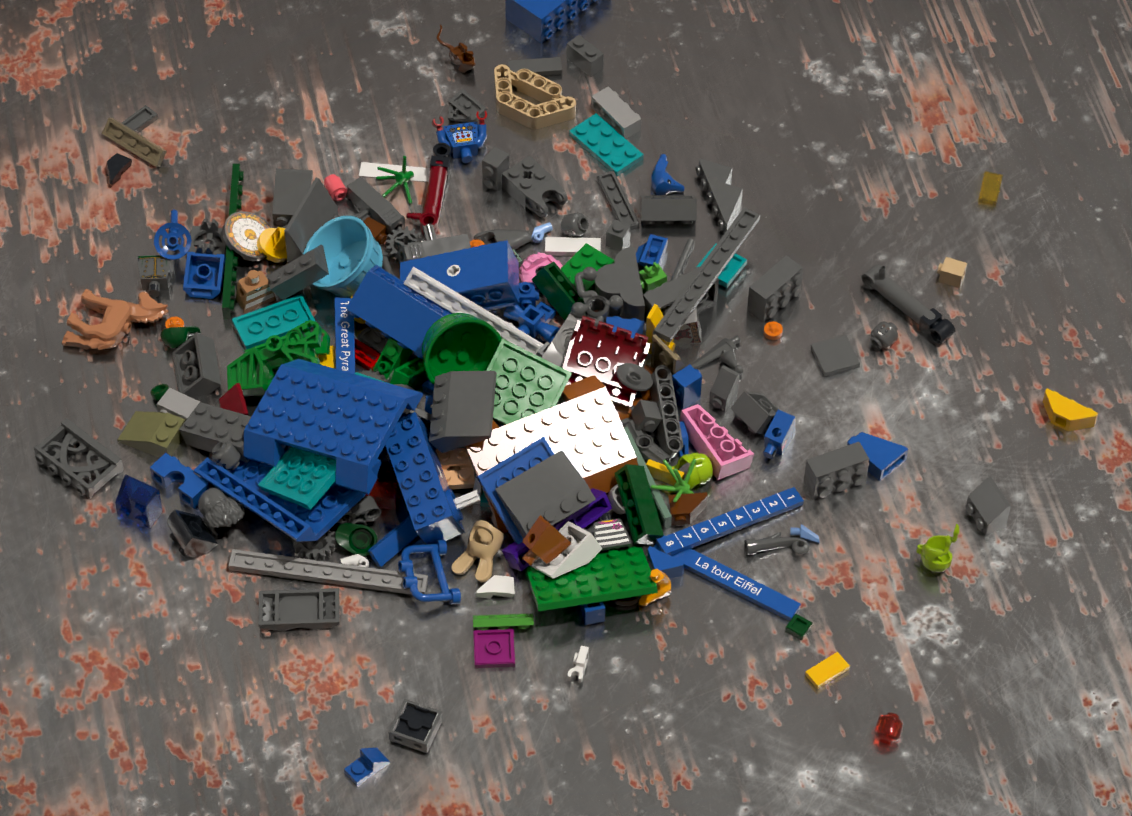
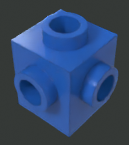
M534 282L519 283L518 305L523 310L529 304L536 307V301H539V289L535 290Z

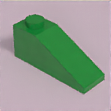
M416 357L395 369L390 384H404L416 390L428 377L424 367V360Z

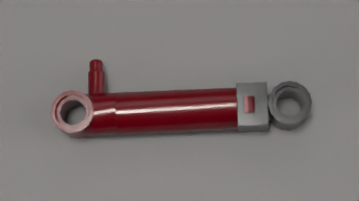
M437 143L433 147L422 213L412 212L406 215L407 219L420 220V232L423 236L422 226L427 224H433L435 234L437 235L445 185L451 163V148L446 143Z

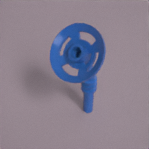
M177 210L171 211V223L162 225L154 236V246L157 252L162 257L170 260L182 258L191 247V235L183 225L178 223ZM184 234L186 235V238H187L186 247H183V245H184V238H183L182 235H184ZM160 235L163 236V237H162V246H163L162 249L160 248V245H159ZM165 238H167V246L165 245ZM168 250L180 251V253L177 255L167 254Z

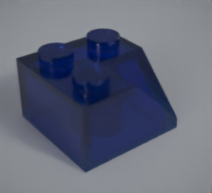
M126 474L115 501L117 514L124 519L128 518L141 527L145 526L151 529L163 513L160 491Z

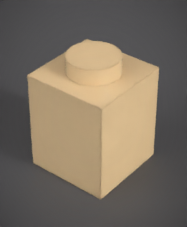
M946 257L944 263H940L937 274H940L939 282L960 288L966 273L967 263Z

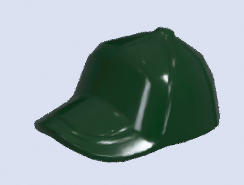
M196 326L170 327L162 330L160 336L165 345L174 349L181 346L196 332L201 334V330Z
M341 524L335 533L336 542L341 547L361 556L369 555L368 550L378 540L372 528L359 524Z

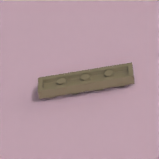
M108 118L102 131L103 135L155 167H160L167 152L114 118Z

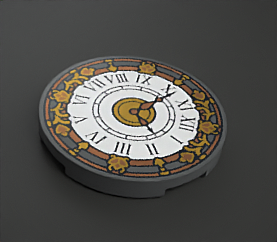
M241 211L230 215L222 228L223 239L229 249H233L243 256V259L249 261H261L268 257L263 252L262 254L259 252L257 239L262 231L271 228V226L254 213Z

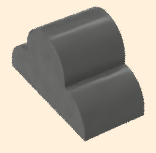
M629 247L621 250L616 255L614 264H608L598 269L594 291L607 300L613 295H618L622 298L623 305L620 309L613 310L609 307L610 316H619L623 319L636 318L644 321L645 304L635 248Z

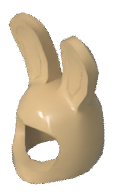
M476 521L469 534L467 549L452 564V572L456 575L465 574L478 558L480 562L475 577L479 582L489 580L492 576L493 557L501 548L503 533L486 521Z

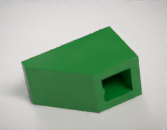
M394 338L388 339L373 370L375 372L378 371L380 375L385 376L386 380H389L395 369L407 363L413 350L401 347Z

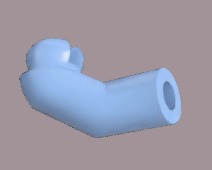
M550 222L533 229L531 236L533 242H542L544 234L553 231Z

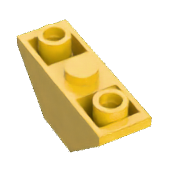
M1048 388L1045 390L1043 404L1051 424L1068 432L1095 426L1098 413L1093 409L1068 399L1056 391Z

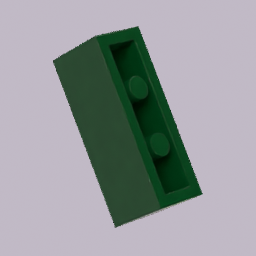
M554 261L544 266L531 279L564 320H566L571 312V307L574 303L581 302L585 304L584 299L579 297L575 286Z

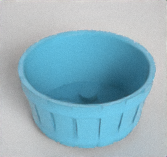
M340 216L325 223L310 238L303 253L305 254L315 247L323 245L329 275L314 282L313 285L340 297H351L354 295L368 270L375 265L382 268L383 254L379 243L374 239L365 223L354 216Z

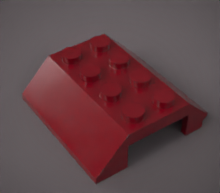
M582 316L581 321L577 320L562 365L563 369L572 373L566 385L595 375L606 387L612 402L631 408L637 390L630 389L622 384L617 377L616 371L624 363L643 366L650 344L647 343L648 336L635 333L634 338H631L632 331L617 327L616 332H613L614 325L599 321L598 325L594 326L596 319Z

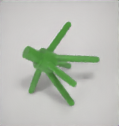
M696 459L692 460L685 480H682L676 468L672 469L669 463L663 460L664 465L674 477L676 483L674 486L651 485V489L677 492L673 499L674 503L677 502L682 494L694 493L690 490V485L687 483Z

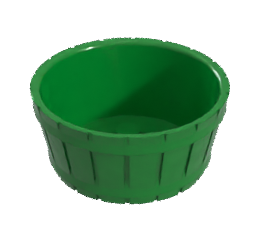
M453 313L441 317L428 329L422 343L424 367L432 384H435V376L451 371H486L502 340L501 335L489 323L470 314Z

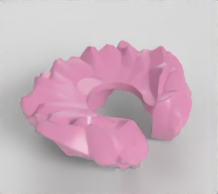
M538 252L528 256L523 261L521 267H519V277L522 282H533L531 279L536 275L535 271L538 268L544 267L553 261L560 269L563 265L552 255Z

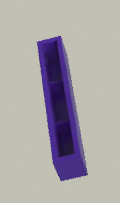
M592 488L591 492L596 499L595 501L552 526L559 531L569 521L582 529L612 509L606 493ZM513 542L502 550L509 567L522 571L529 566L523 559V556L530 549L523 542L520 544Z

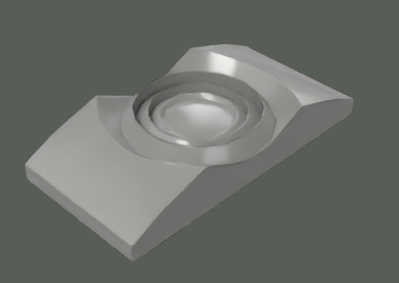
M572 311L569 313L541 358L562 368L577 320L581 321L582 316L576 317Z

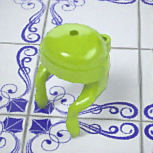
M691 453L683 455L678 460L677 465L672 466V468L679 470L684 464L690 463L691 465L692 460L696 459L687 483L690 485V489L697 484L703 485L712 478V463L705 454Z
M958 524L955 526L953 537L949 535L933 536L927 540L926 544L917 545L916 552L921 554L922 563L928 570L943 572L950 567L953 557L949 548L951 543L957 541L960 531Z

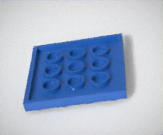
M545 437L538 439L476 477L517 544L522 543L523 538L495 489L554 455Z

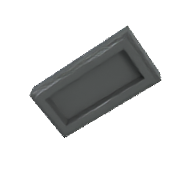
M145 105L123 121L122 124L139 133L156 121L158 114Z

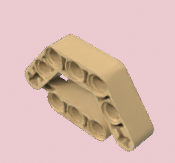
M501 64L495 67L496 108L499 114L533 130L575 118L576 100L573 97L562 96V87L559 84L528 69H520L515 73L507 65ZM512 85L518 91L542 103L535 105L512 94Z

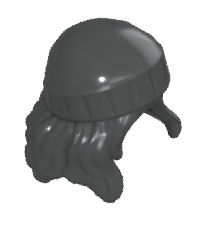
M218 488L206 490L198 501L199 511L204 516L203 521L215 536L218 535L215 527H229L232 523L236 524L237 521L244 518L246 507Z

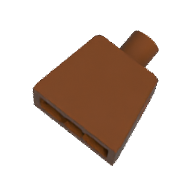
M540 515L523 539V543L530 549L523 556V559L530 566L538 558H541L547 564L572 543Z

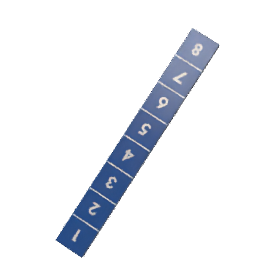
M795 487L659 538L656 540V544L662 552L672 556L802 506L804 500Z

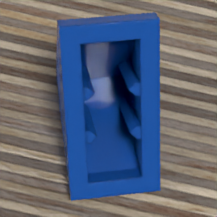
M649 546L647 561L651 571L659 569L668 575L669 579L680 577L684 574L685 562Z

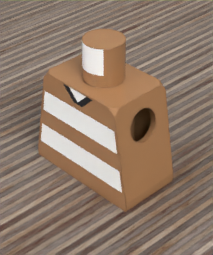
M251 270L248 272V276L238 281L236 301L244 313L276 300L274 292L270 290L269 281L262 271Z

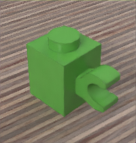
M656 262L653 263V266L649 268L645 266L644 270L639 271L641 287L645 293L667 282V275Z

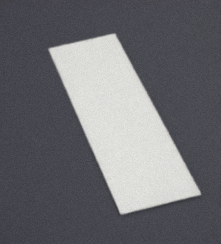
M361 162L359 176H394V174L378 170L377 167L400 172L402 171V165ZM406 166V171H413L414 177L410 178L411 181L428 182L430 168Z

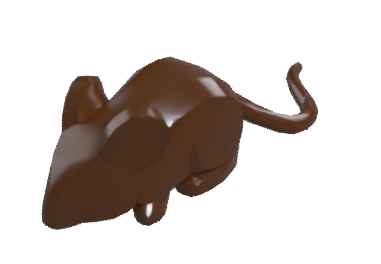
M440 24V31L436 38L441 45L449 49L451 61L459 66L458 70L461 73L475 67L474 53L467 51L468 47L463 43L453 47L441 41L440 35L443 28Z

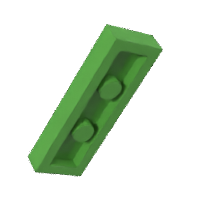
M533 613L473 615V627H477L478 630H488L489 627L509 629L510 626L526 629L530 628V625H534Z

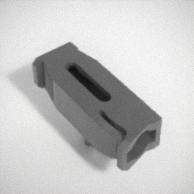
M362 177L347 185L346 198L351 200L354 207L360 212L355 217L362 221L370 217L385 225L386 235L391 234L393 229L398 231V227L405 230V217Z
M427 224L422 226L426 241L402 245L397 251V256L400 263L471 248L468 234L437 239L433 224Z

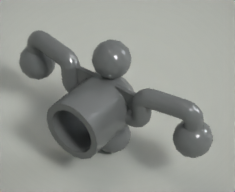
M586 267L583 272H579L575 276L577 293L580 298L584 299L585 304L576 302L572 305L571 311L576 317H581L585 314L586 317L596 319L594 326H597L599 321L606 323V318L610 317L609 307L613 310H618L622 307L623 300L618 295H613L607 300L593 290L585 291L582 279L593 281L597 277L595 268Z

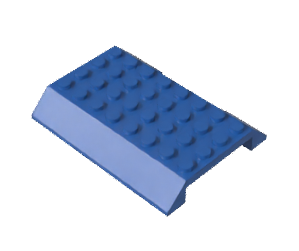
M296 359L279 367L245 427L243 456L247 459L276 467L285 451L279 445L281 443L336 460L337 486L369 495L378 479L372 471L376 460L404 409L415 411L423 393Z
M279 443V445L285 450L281 456L282 458L291 446ZM207 457L194 469V472L297 542L317 541L366 495L337 486L335 481L310 510L260 489L258 484L274 466L250 460L248 463L239 460L240 463L235 469L226 470ZM379 459L376 460L372 468L376 476L381 465Z

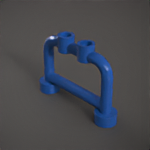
M436 540L435 544L408 546L401 554L402 560L398 562V569L400 573L405 572L406 577H403V588L410 589L412 596L416 600L421 602L449 601L451 605L460 604L461 602L459 588L449 589L440 559V556L447 554V543L445 540ZM431 553L442 593L422 594L419 592L417 587L418 580L413 573V562L409 558L410 554Z

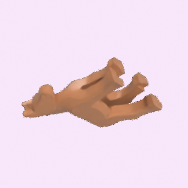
M85 289L81 296V302L85 304V308L104 314L102 323L97 325L86 324L80 320L77 314L71 312L67 319V326L80 332L83 336L67 331L63 337L62 345L80 347L85 350L90 348L98 350L114 348L119 345L125 334L130 332L132 323L142 322L146 324L147 322L153 323L158 321V319L168 314L169 311L166 309L168 305L158 303L147 292H140L138 295L140 304H134L123 300L98 297L91 290Z

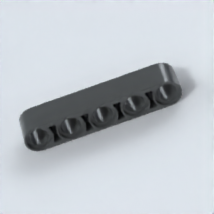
M660 365L651 374L653 385L650 391L652 402L657 403L662 417L661 422L657 426L660 448L673 459L682 450L683 440L671 371L668 367Z

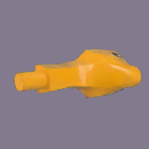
M653 569L649 576L657 584L658 593L642 595L639 599L641 606H646L651 602L670 595L671 581L668 575L661 570Z

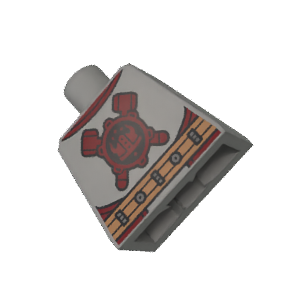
M697 307L674 336V343H701V326Z

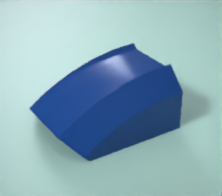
M187 251L183 290L190 297L208 299L216 297L220 293L223 283L225 255L201 254Z

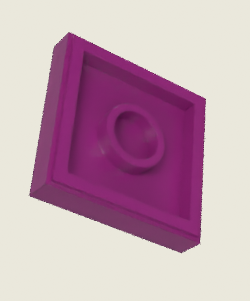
M514 629L473 630L475 668L515 667Z

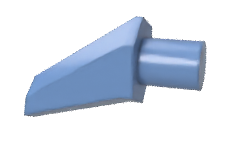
M802 524L800 528H790V535H799L801 539L820 543L819 536Z

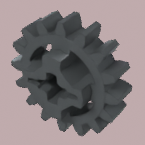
M408 226L405 227V230L398 227V231L393 229L392 233L387 235L385 242L386 252L390 253V259L395 257V262L397 263L399 262L397 251L402 245L425 241V238H421V232L416 234L415 228L410 231Z
M331 528L316 541L315 545L314 541L297 542L293 540L295 553H299L300 558L306 557V559L313 560L320 558L322 561H325L324 556L331 557V551L335 552V545H337L335 532H331Z

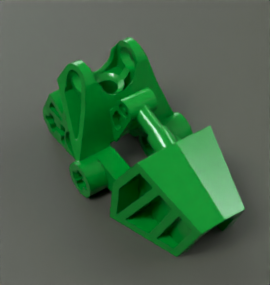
M308 320L288 331L286 342L277 335L270 336L266 340L265 349L259 351L254 346L227 366L228 390L236 383H240L244 398H262L272 382L276 371H278L282 364L301 359L321 365L319 355H330L329 334L321 329V326L316 321ZM311 326L314 327V331L310 332ZM294 334H299L300 339L296 343H291V337Z

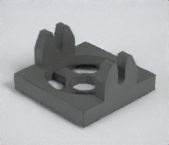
M204 219L201 226H192L191 247L188 252L225 255L227 245L223 239L222 228H219V224L215 219H212L211 225L208 224L207 219ZM202 234H207L206 239H203L202 241H196V238ZM213 235H218L222 242H215ZM206 242H212L213 246L207 244V248H205L203 244Z

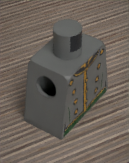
M161 255L137 256L142 290H149L150 296L157 297L160 295V290L169 289L174 270L173 260L166 259Z

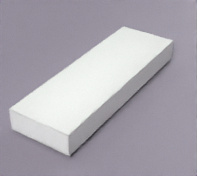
M546 237L545 254L552 256H574L586 243L601 252V238Z

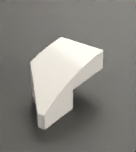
M494 575L475 592L474 596L491 599L493 595L512 598L515 594L514 577Z

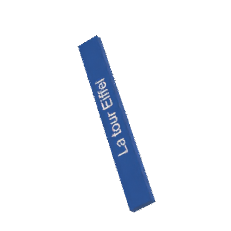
M655 544L653 548L661 551L657 544ZM691 548L672 555V557L685 562V569L788 621L801 608V603Z

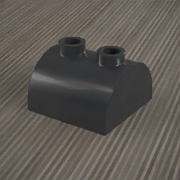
M175 509L169 515L167 525L172 532L170 538L180 544L179 552L183 556L199 557L205 555L218 544L199 515Z

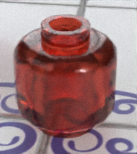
M889 712L887 715H881L874 730L875 735L878 737L877 740L888 745L898 742L904 724L895 713Z

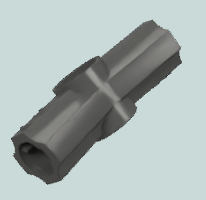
M634 420L629 421L625 425V427H628L643 459L647 461L651 459L661 464H664L663 460H666L668 463L671 461V456L654 444L652 437L646 431L636 429Z

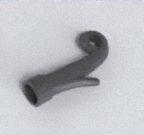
M781 532L763 539L755 540L752 538L744 540L746 555L791 546L796 553L804 554L809 551L810 546L807 541L801 538L780 537Z

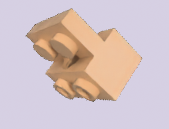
M457 448L444 453L436 449L449 488H474V469L465 448Z

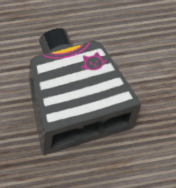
M604 513L599 517L600 522L593 524V536L602 547L598 554L607 553L611 550H626L632 547L629 535L620 519L611 520L610 514Z

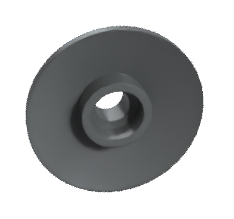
M624 363L616 371L620 382L630 389L646 391L653 385L651 374L639 365Z

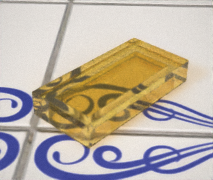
M985 171L978 200L979 203L996 206L1003 175Z

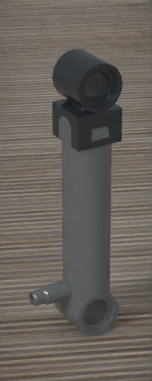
M876 264L862 274V282L867 288L877 290L919 324L918 329L926 336H930L935 343L942 344L955 334V327L948 319H942L943 315L936 309H928L888 277L885 266Z

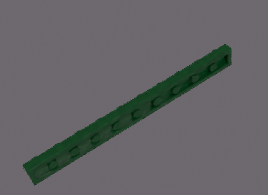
M233 164L229 216L242 210V199H240V196H243V185H241V182H244V171H241L240 164ZM226 246L222 300L223 319H231V312H235V300H232V297H236V286H233V283L237 282V271H234V269L238 268V256H235L237 252L233 249L230 250L228 246Z

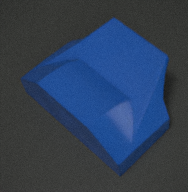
M650 234L648 241L637 249V263L644 267L648 266V268L653 266L654 262L661 266L668 238Z

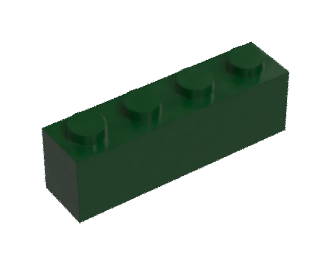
M626 464L614 474L634 543L652 545L657 539L662 538L664 534L644 466Z

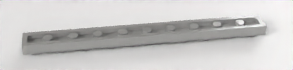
M232 549L228 565L229 570L411 594L410 589L403 588V577H406L405 572L400 573L399 571ZM414 574L418 580L417 587L419 592L425 594L428 575Z

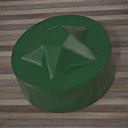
M167 384L155 386L150 392L153 400H160L169 389V386Z

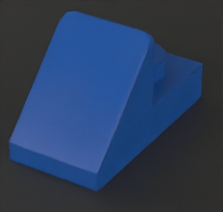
M377 747L360 749V758L344 768V773L358 787L390 764V761Z

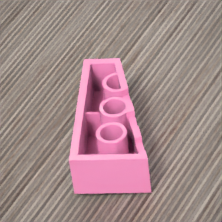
M699 404L683 409L679 422L684 421L688 439L696 451L709 457L713 467V475L717 480L751 467L754 453L750 449L747 451L742 446V442L731 437L728 434V430L724 426H719L715 422L716 419Z

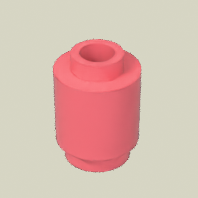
M331 174L324 179V187L333 201H341L346 197L347 188L340 177Z

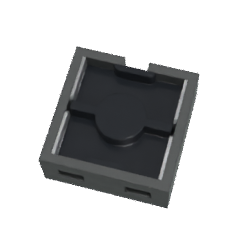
M404 699L388 732L389 740L428 753L443 721V712L428 706L425 709L420 707L419 703Z

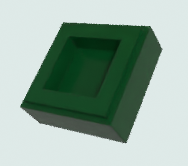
M795 613L785 627V632L803 640L812 628L813 622Z

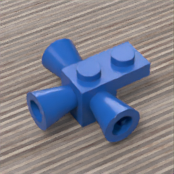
M540 302L536 307L529 304L525 310L518 304L507 306L504 311L505 318L519 322L517 329L532 338L540 334L547 342L551 343L560 329L548 324L556 315V310L543 302Z

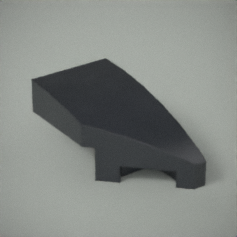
M116 153L107 161L106 175L109 176L110 184H114L121 179V173L132 165V159Z

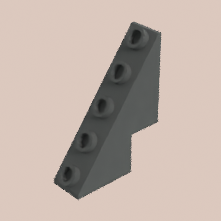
M699 159V165L695 166L696 174L701 177L702 188L707 192L708 203H711L713 206L714 217L718 218L720 231L723 230L725 234L731 226L742 201L743 188L729 185L732 179V167Z

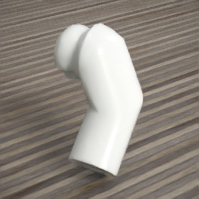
M359 554L340 559V564L369 567L368 559Z

